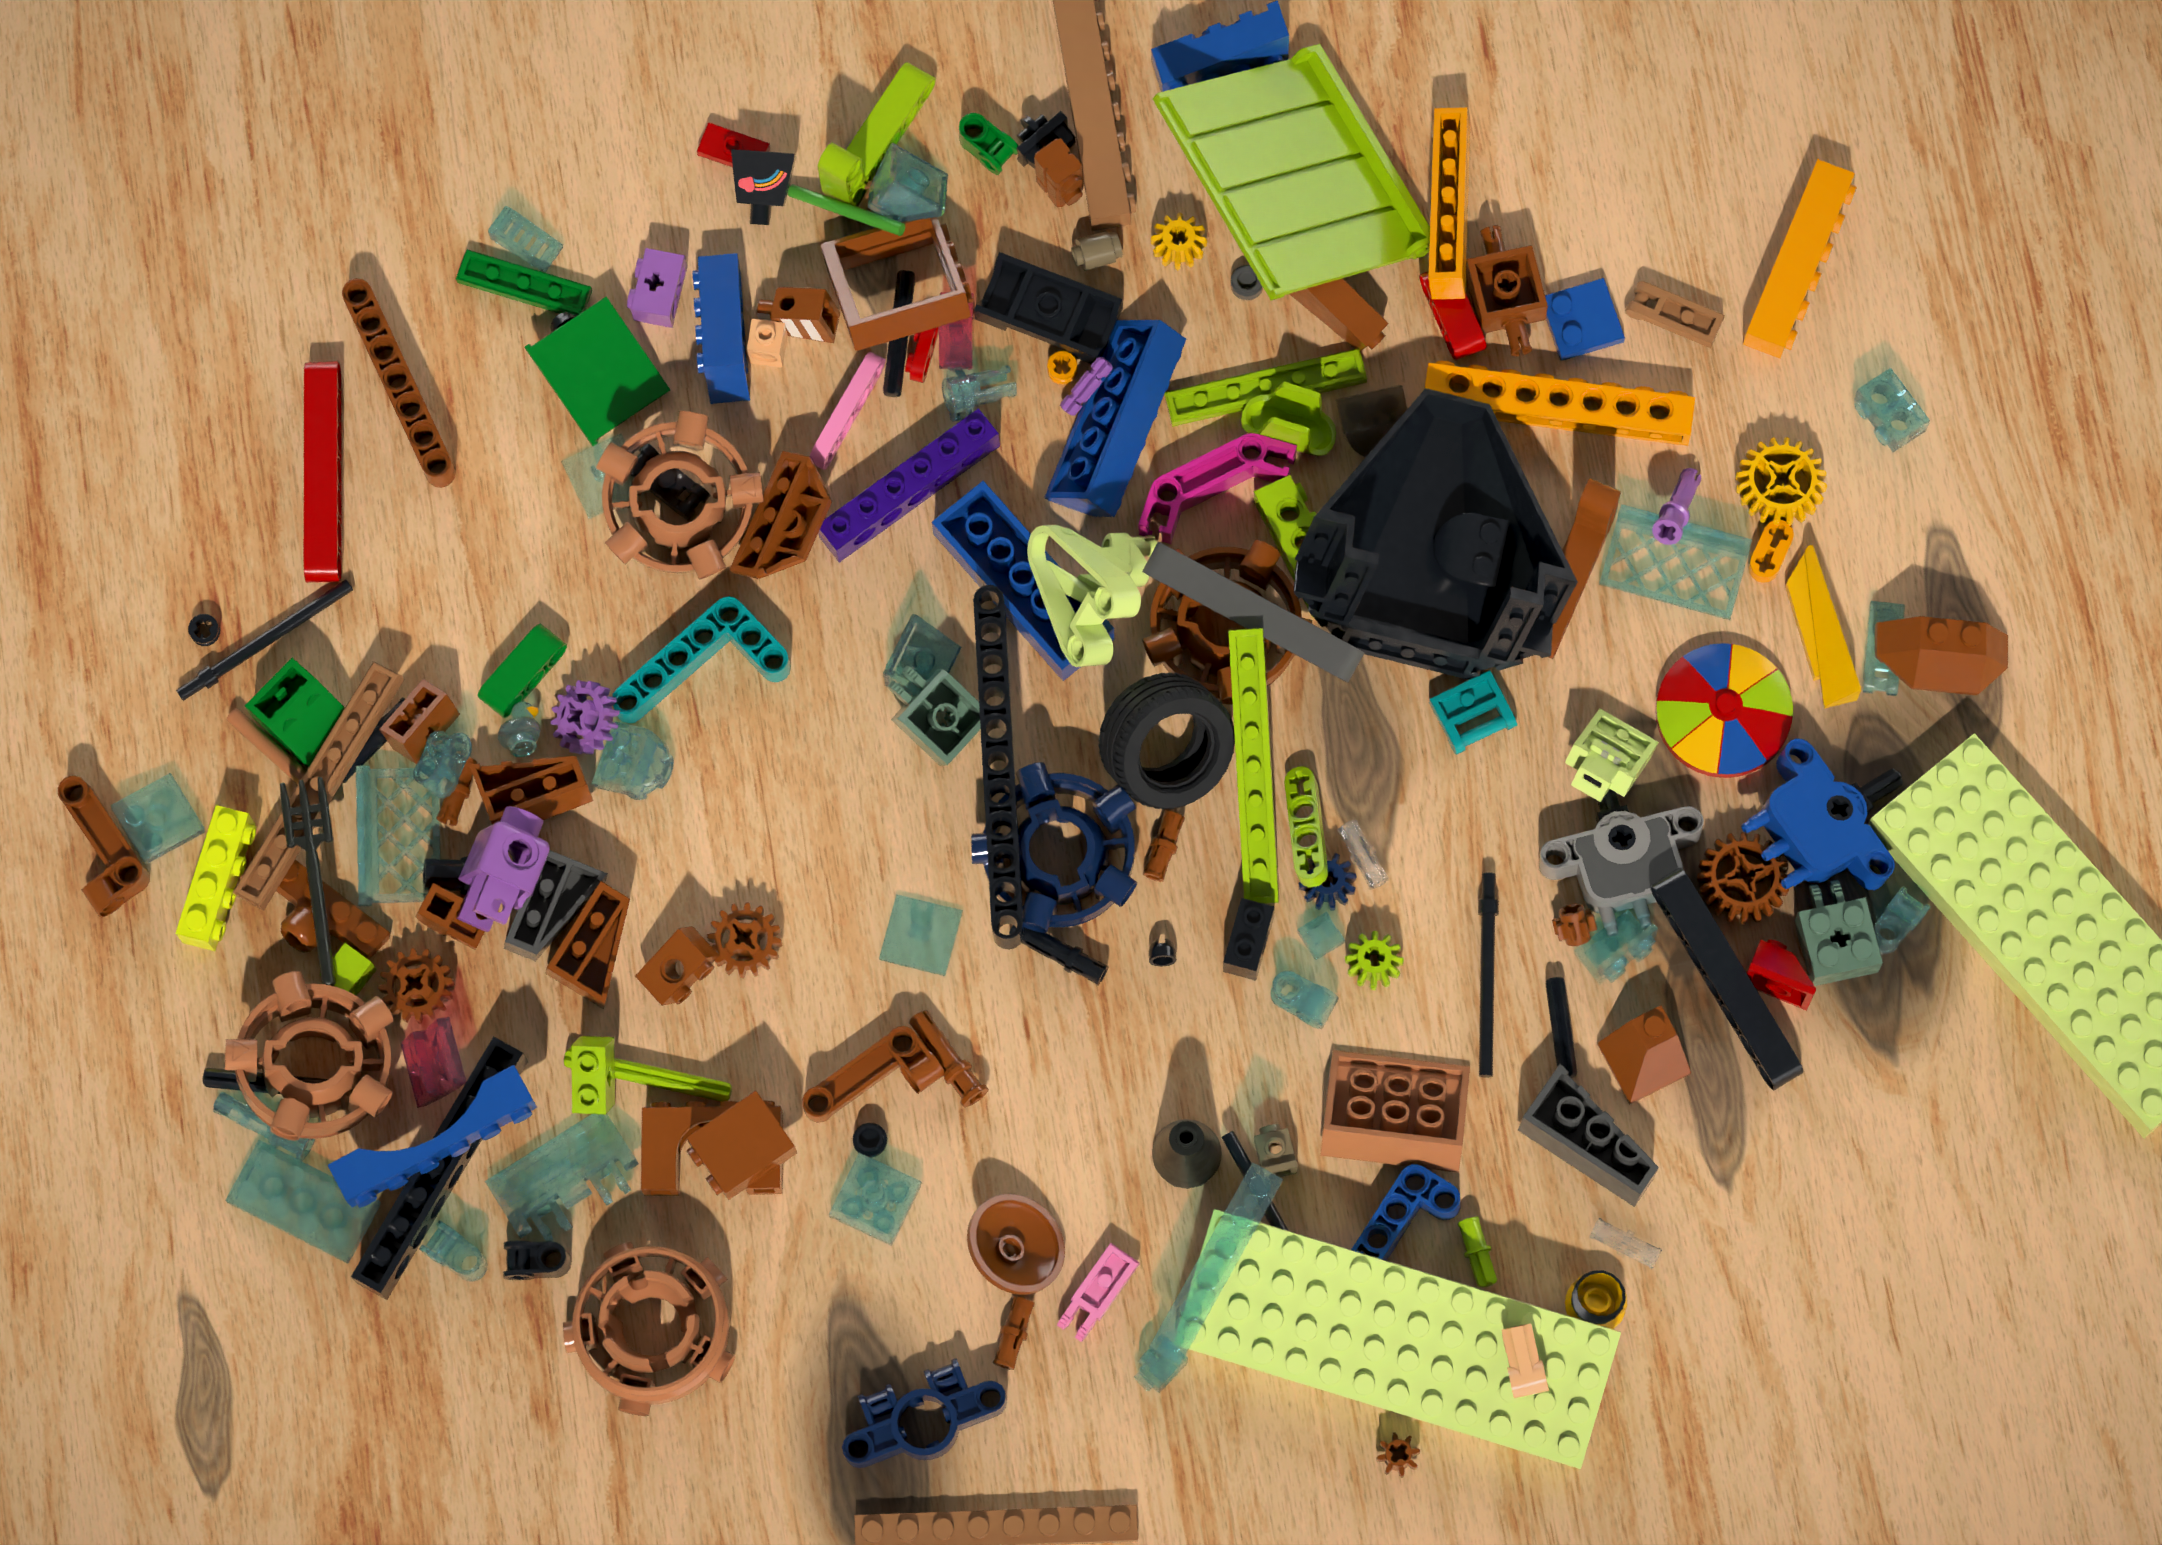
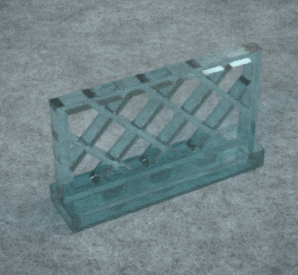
M1621 504L1599 585L1730 620L1752 539L1688 522L1683 527L1680 541L1677 542V544L1685 545L1686 547L1679 550L1676 544L1671 545L1675 553L1658 562L1649 545L1657 541L1652 534V528L1655 521L1659 518V514ZM1621 529L1636 532L1642 544L1625 553L1618 541ZM1642 534L1651 536L1653 538L1646 541ZM1617 547L1621 556L1613 560ZM1645 548L1654 564L1637 573L1628 557ZM1692 548L1699 549L1703 552L1708 562L1690 570L1681 554ZM1708 552L1718 554V556L1711 559ZM1678 557L1686 574L1669 582L1661 565ZM1724 557L1740 560L1736 573L1726 579L1722 578L1714 564ZM1624 559L1633 576L1623 582L1608 579L1611 566ZM1711 566L1719 583L1702 591L1694 574ZM1657 568L1666 585L1656 591H1651L1645 588L1640 577ZM1689 577L1699 594L1684 600L1677 596L1672 586ZM1734 579L1733 586L1730 592L1726 583ZM1636 580L1639 587L1629 585V583ZM1722 586L1729 597L1726 611L1711 607L1705 595ZM1669 589L1672 596L1662 594V592ZM1701 598L1705 605L1695 603L1694 601Z
M356 766L358 906H372V903L423 902L427 893H419L411 883L423 872L424 864L410 850L423 839L433 848V855L429 859H440L439 821L436 819L439 813L438 768L370 769V766ZM409 777L405 782L400 779ZM416 777H431V789L422 798L408 786ZM377 778H392L400 787L387 799L377 790ZM403 790L417 801L405 815L391 803ZM430 797L432 800V807L426 803V801ZM377 798H379L383 802V804L378 809ZM421 806L432 815V822L423 831L409 819ZM386 807L400 818L389 831L378 823L377 818ZM404 823L418 834L406 848L392 836ZM431 829L433 840L426 835ZM378 831L384 835L379 841ZM387 840L401 851L390 864L378 855V849ZM405 855L419 867L407 881L393 869ZM379 864L385 868L380 874ZM388 873L402 884L394 894H379V882ZM405 889H408L411 893H402V892H403Z

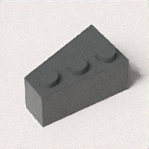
M549 850L533 894L526 899L523 906L516 913L506 937L504 949L536 962L585 906L600 881L606 882L608 873Z

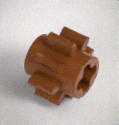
M1569 904L1559 910L1560 918L1552 920L1555 935H1558L1559 941L1565 940L1569 946H1579L1587 943L1591 939L1590 931L1597 930L1594 914L1591 913V909L1584 910L1582 904Z
M1394 1432L1392 1442L1389 1444L1385 1441H1380L1379 1446L1385 1450V1454L1377 1456L1376 1460L1377 1462L1385 1461L1387 1465L1386 1475L1395 1470L1403 1478L1405 1468L1410 1467L1416 1470L1418 1465L1411 1460V1457L1420 1454V1449H1411L1409 1444L1411 1443L1412 1436L1409 1435L1404 1441L1398 1439V1435ZM1400 1448L1404 1449V1457L1407 1460L1399 1459L1396 1463L1391 1460L1393 1454L1390 1450L1392 1449L1397 1452Z

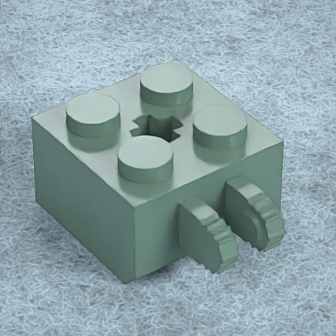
M906 665L902 670L903 674L918 688V691L911 696L899 683L892 681L888 685V689L905 704L891 720L939 766L948 765L980 731L979 701L944 669L936 670L925 681L914 669ZM945 710L947 714L944 719L947 723L946 725L944 723L938 724L936 713L937 711Z
M1833 880L1830 881V893L1834 904L1824 906L1821 889L1817 884L1810 885L1809 891L1813 909L1798 912L1795 918V926L1807 974L1814 986L1878 973L1883 962L1866 897L1845 902L1840 882ZM1834 937H1839L1845 943L1843 947H1839L1837 942L1832 943L1831 941Z

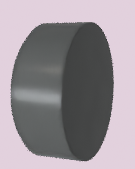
M1250 265L1238 267L1231 276V290L1239 299L1253 300L1262 293L1263 286Z

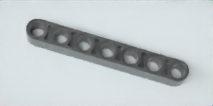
M1160 542L1157 543L1142 571L1247 629L1263 628L1265 639L1349 683L1364 655V652Z

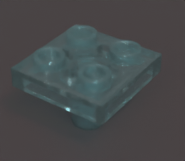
M858 1153L833 1204L829 1217L892 1246L921 1188L922 1181ZM893 1203L896 1204V1209L894 1211L890 1212L886 1209L888 1204L890 1209H893ZM869 1212L873 1213V1217L870 1220L864 1219L863 1214L866 1217H870Z

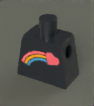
M732 149L731 156L736 202L751 204L750 224L769 225L770 207L785 206L796 154Z

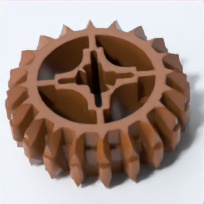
M1741 832L1739 841H1736L1732 833L1727 834V845L1720 839L1715 840L1714 846L1716 850L1707 848L1704 855L1708 860H1700L1699 868L1705 872L1698 873L1697 881L1706 883L1699 888V893L1701 895L1711 894L1706 899L1705 905L1709 907L1717 903L1715 915L1720 916L1725 910L1729 912L1727 916V921L1729 922L1734 920L1735 914L1740 915L1741 924L1747 923L1748 915L1750 914L1756 923L1760 922V911L1768 917L1772 916L1774 912L1772 906L1780 908L1783 904L1780 896H1787L1789 888L1785 889L1781 885L1782 879L1788 875L1783 873L1789 866L1788 862H1777L1782 854L1769 861L1763 860L1761 856L1762 851L1766 850L1773 842L1767 840L1764 846L1759 844V834H1755L1753 840L1748 841V835L1745 832ZM1744 854L1754 856L1763 863L1751 864L1747 861ZM1731 856L1732 872L1725 874L1723 879L1717 880V866L1725 858ZM1739 872H1742L1745 877L1750 876L1748 885L1747 883L1745 884L1743 879H1737ZM1771 876V889L1765 896L1757 900L1755 884L1763 881L1764 877ZM1724 892H1737L1741 895L1743 902L1730 898Z

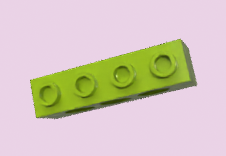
M1288 475L1254 491V504L1295 582V557L1299 551L1295 544L1297 541L1305 538L1316 512H1309L1304 503L1308 501L1303 486L1300 482L1295 484L1291 475ZM1292 510L1298 514V518L1293 521H1286L1280 515L1284 511Z

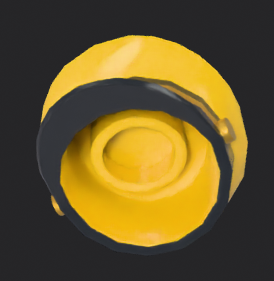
M1604 1270L1591 1271L1580 1276L1571 1284L1565 1298V1309L1568 1316L1611 1329L1617 1327L1622 1321L1627 1308V1294L1621 1281L1612 1273Z

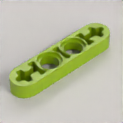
M1298 766L1291 769L1286 774L1284 780L1294 869L1301 884L1306 887H1316L1325 882L1328 877L1319 790L1313 772L1307 767ZM1305 779L1303 787L1306 795H1300L1297 786L1300 780ZM1310 806L1313 808L1310 816L1306 818L1296 817V813L1301 807ZM1306 835L1317 837L1315 843L1309 847L1299 845L1300 840ZM1307 858H1312L1315 865L1314 873L1307 874L1309 871Z

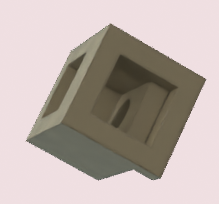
M1279 1124L1260 1128V1134L1254 1136V1144L1263 1181L1296 1174L1298 1165L1288 1128L1280 1129ZM1278 1143L1282 1150L1278 1154H1273L1269 1151L1268 1147L1271 1144Z

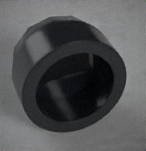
M1156 939L1150 945L1149 963L1151 965L1163 967L1172 965L1177 961L1176 949L1170 940L1165 939V943H1159L1158 939Z

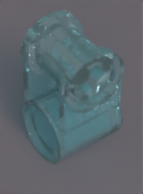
M443 731L431 733L420 760L414 768L413 778L415 781L438 798L449 796L457 787L458 779L471 754L472 744L470 738L464 733H454L453 735H448Z
M1905 886L1894 896L1874 926L1880 953L1888 954L1894 952L1911 930L1913 931L1931 908L1929 904L1923 905L1908 894V889ZM1888 928L1895 933L1896 939H1884L1880 934V929Z
M1292 971L1279 973L1274 978L1270 991L1271 999L1276 1006L1317 1029H1323L1339 1000L1338 996L1329 989L1314 984ZM1289 984L1293 987L1292 992L1285 996L1281 991L1282 988Z
M439 1221L436 1224L438 1228L426 1245L420 1246L419 1250L439 1265L445 1266L466 1281L481 1279L488 1267L485 1256L458 1232L442 1221ZM468 1256H476V1265L470 1270H463V1260Z

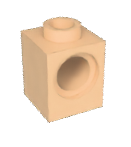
M760 319L751 320L746 349L750 363L783 367L788 338L785 323Z

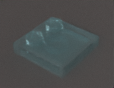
M171 773L111 805L112 812L145 865L205 833L204 826Z

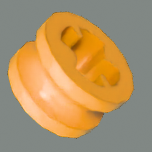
M1058 351L1050 356L1047 362V371L1050 379L1057 384L1063 385L1074 380L1077 375V362L1071 353ZM1063 361L1068 362V373L1064 374L1063 370L1061 374L1056 373L1057 362H1061V365H1063Z

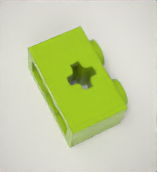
M580 1036L571 1045L572 1113L606 1115L615 1105L614 1037Z

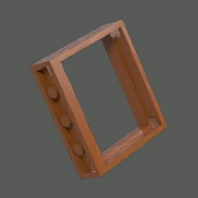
M935 210L900 220L899 222L905 224V231L902 236L879 228H873L820 244L826 268L855 351L971 317L968 303H972L974 300L969 284H962V282L966 281L961 262L954 263L958 261L953 241L947 243V241L951 240L946 223L940 225ZM934 244L951 292L860 319L844 270Z

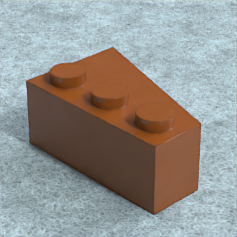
M600 881L546 967V975L602 1009L605 1007L630 898Z

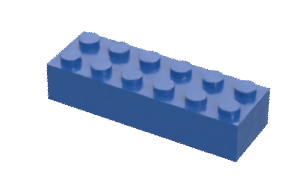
M984 481L980 482L931 522L933 535L979 587L994 585L1003 592L1008 620L1060 679L1064 681L1080 667L1072 666L1061 650L1029 565L1027 549L1031 533ZM1045 550L1046 560L1059 566ZM1066 595L1076 613L1082 603ZM1105 619L1102 624L1113 641L1115 640L1114 627Z

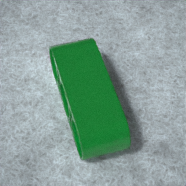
M541 623L537 624L482 685L478 692V698L501 717L507 718L560 660L567 649V644Z

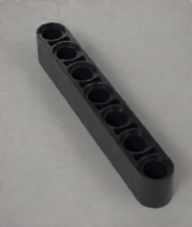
M1678 868L1651 884L1650 890L1766 1084L1774 1091L1801 1075L1804 1071L1799 1059L1682 868Z

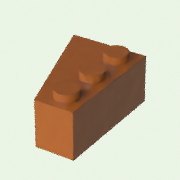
M576 756L533 759V762L515 764L512 761L501 762V765L481 766L480 763L469 764L491 824L501 820L507 806L526 810L542 820H546L594 801Z

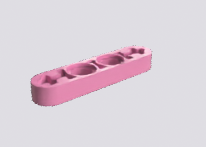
M868 352L810 453L809 457L813 460L815 466L825 470L831 463L878 381L885 366L886 360L872 352Z

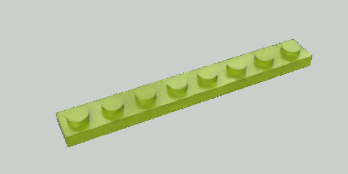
M1264 629L1228 630L1244 899L1263 904L1279 903Z

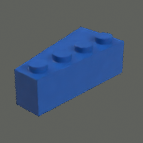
M1278 0L1266 4L1268 11L1255 16L1252 11L1240 14V19L1232 25L1225 26L1217 23L1209 26L1208 29L1203 31L1201 37L1196 38L1195 35L1189 34L1151 49V62L1161 92L1288 60L1289 33Z

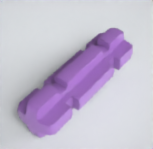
M1097 357L1091 365L1092 369L1090 371L1087 370L1071 389L1072 394L1067 395L1060 403L1061 408L1066 413L1072 416L1076 415L1083 407L1081 403L1087 402L1100 386L1102 377L1106 378L1112 371L1113 366L1105 358Z

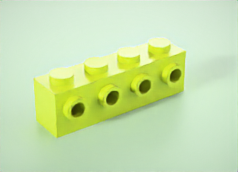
M218 805L215 806L175 933L182 943L216 951L218 942L223 939L226 930L225 919L228 910L233 907L236 898L233 891L238 878L244 873L246 852L256 835V825L249 813Z

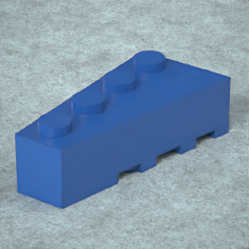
M738 254L698 257V270L692 271L694 290H699L700 297L694 298L695 317H701V325H695L697 345H702L703 353H697L698 373H705L710 404L750 401V390L746 376L748 374V363L745 348L743 314H741L744 312Z

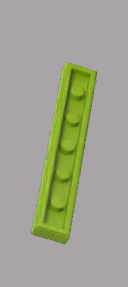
M1357 348L1165 392L1164 396L1172 427L1243 411L1251 398L1259 395H1271L1282 382H1288L1319 393L1367 383L1360 349Z

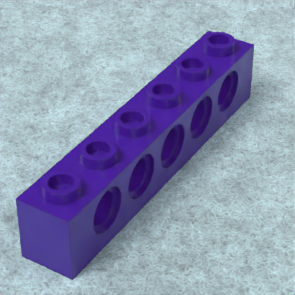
M978 408L824 519L818 533L819 538L840 563L999 448V433Z

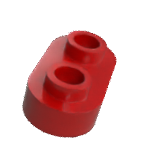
M939 327L914 334V342H918L915 353H909L905 365V372L910 373V380L920 383L925 382L936 345Z

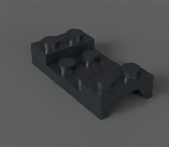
M999 252L993 276L983 299L974 308L975 320L1006 331L1008 327L1065 349L1075 358L1092 364L1097 357H1102L1123 310V299Z

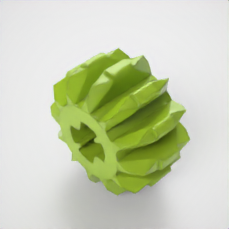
M1372 931L1371 940L1369 941L1363 933L1359 934L1358 940L1360 945L1351 942L1348 949L1353 954L1345 956V963L1353 965L1348 969L1349 977L1360 974L1357 985L1361 987L1366 980H1369L1371 990H1376L1378 980L1381 981L1384 987H1389L1390 979L1388 976L1399 978L1400 971L1396 967L1403 965L1404 962L1403 957L1396 956L1401 951L1400 945L1394 944L1389 946L1391 942L1389 934L1384 936L1382 941L1378 940V931ZM1373 954L1377 955L1379 960L1378 966L1375 967L1371 966L1370 955Z

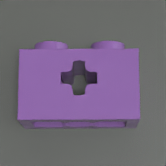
M646 248L643 259L638 258L635 267V278H638L636 289H630L627 300V308L631 310L634 321L673 328L688 268L685 255ZM656 284H661V286H657L655 291H651V289H655Z

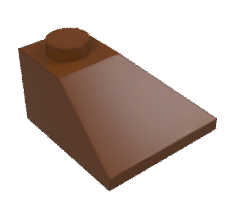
M1662 1005L1628 1021L1597 1043L1629 1105L1691 1074L1679 1037Z

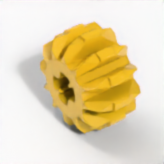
M1179 212L1177 220L1173 221L1170 216L1166 215L1164 217L1165 225L1156 223L1154 226L1156 234L1151 236V244L1156 247L1153 249V255L1155 258L1163 257L1162 265L1164 267L1174 262L1175 269L1178 271L1181 268V263L1185 262L1188 267L1192 268L1194 266L1193 258L1202 259L1204 256L1202 248L1207 247V238L1203 237L1205 228L1203 225L1195 226L1196 218L1194 216L1184 221L1183 214ZM1178 238L1184 239L1185 243L1182 244V242L1179 241ZM1173 240L1179 241V245L1174 244Z

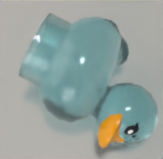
M524 701L518 702L513 706L511 710L512 719L503 723L498 731L499 743L504 748L510 750V753L515 757L531 755L536 750V742L540 737L541 728L534 719L538 715L539 710L537 707Z

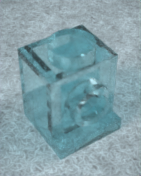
M1163 1334L1157 1338V1344L1160 1347L1157 1350L1151 1347L1140 1358L1138 1362L1142 1366L1134 1376L1135 1380L1147 1391L1154 1388L1158 1393L1188 1364V1357Z

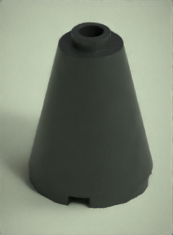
M1189 1119L1178 1120L1164 1127L1157 1135L1152 1149L1153 1163L1161 1177L1174 1187L1185 1189L1205 1184L1218 1170L1222 1155L1219 1139L1212 1129L1199 1121Z

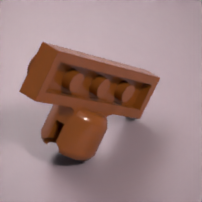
M295 860L276 891L296 907L281 922V934L290 946L299 952L305 953L311 952L317 946L307 869ZM322 880L329 935L348 944L369 960L390 939V932Z

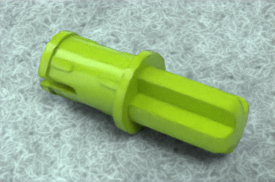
M1477 1216L1464 1219L1457 1224L1460 1227L1467 1251L1464 1253V1256L1470 1260L1477 1286L1483 1288L1495 1284L1497 1278L1489 1255L1491 1246L1486 1245L1479 1222L1480 1219Z

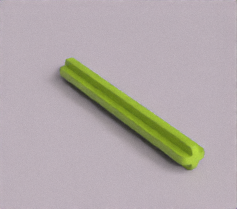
M571 1048L567 1049L564 1056V1065L567 1068H571ZM615 1058V1078L721 1102L729 1101L732 1092L730 1083Z

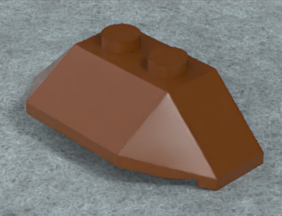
M782 451L763 493V502L759 503L729 569L732 573L761 579L807 560L832 503L819 472L810 457Z
M1925 616L1883 621L1875 624V657L1881 663L1884 662L1911 689L1978 695L2008 668V635L1985 622Z

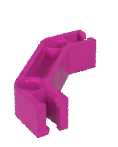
M1248 433L1158 477L1151 485L1138 524L1139 535H1152L1153 531L1149 529V524L1154 513L1158 512L1169 516L1167 527L1160 526L1158 533H1162V542L1171 544L1181 512L1252 477L1273 483L1290 475V467L1284 466L1282 469L1267 463L1266 458L1272 456L1286 459L1289 464L1294 465L1297 445L1255 433ZM1254 449L1260 453V456L1252 460L1245 458L1243 453L1246 450ZM1164 491H1171L1176 495L1175 499L1168 502L1161 500L1158 496Z

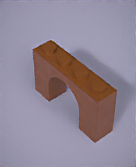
M763 1100L783 1128V1111L781 1106H775L774 1101ZM698 1101L686 1102L685 1107H671V1103L653 1102L651 1107H642L641 1191L644 1196H679V1160L681 1150L687 1141L686 1137L738 1103L737 1101L720 1102V1106L706 1107L705 1102ZM783 1163L747 1187L748 1195L783 1194Z

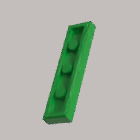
M468 249L465 252L456 276V281L459 284L559 314L569 312L579 315L586 310L592 293L591 286Z

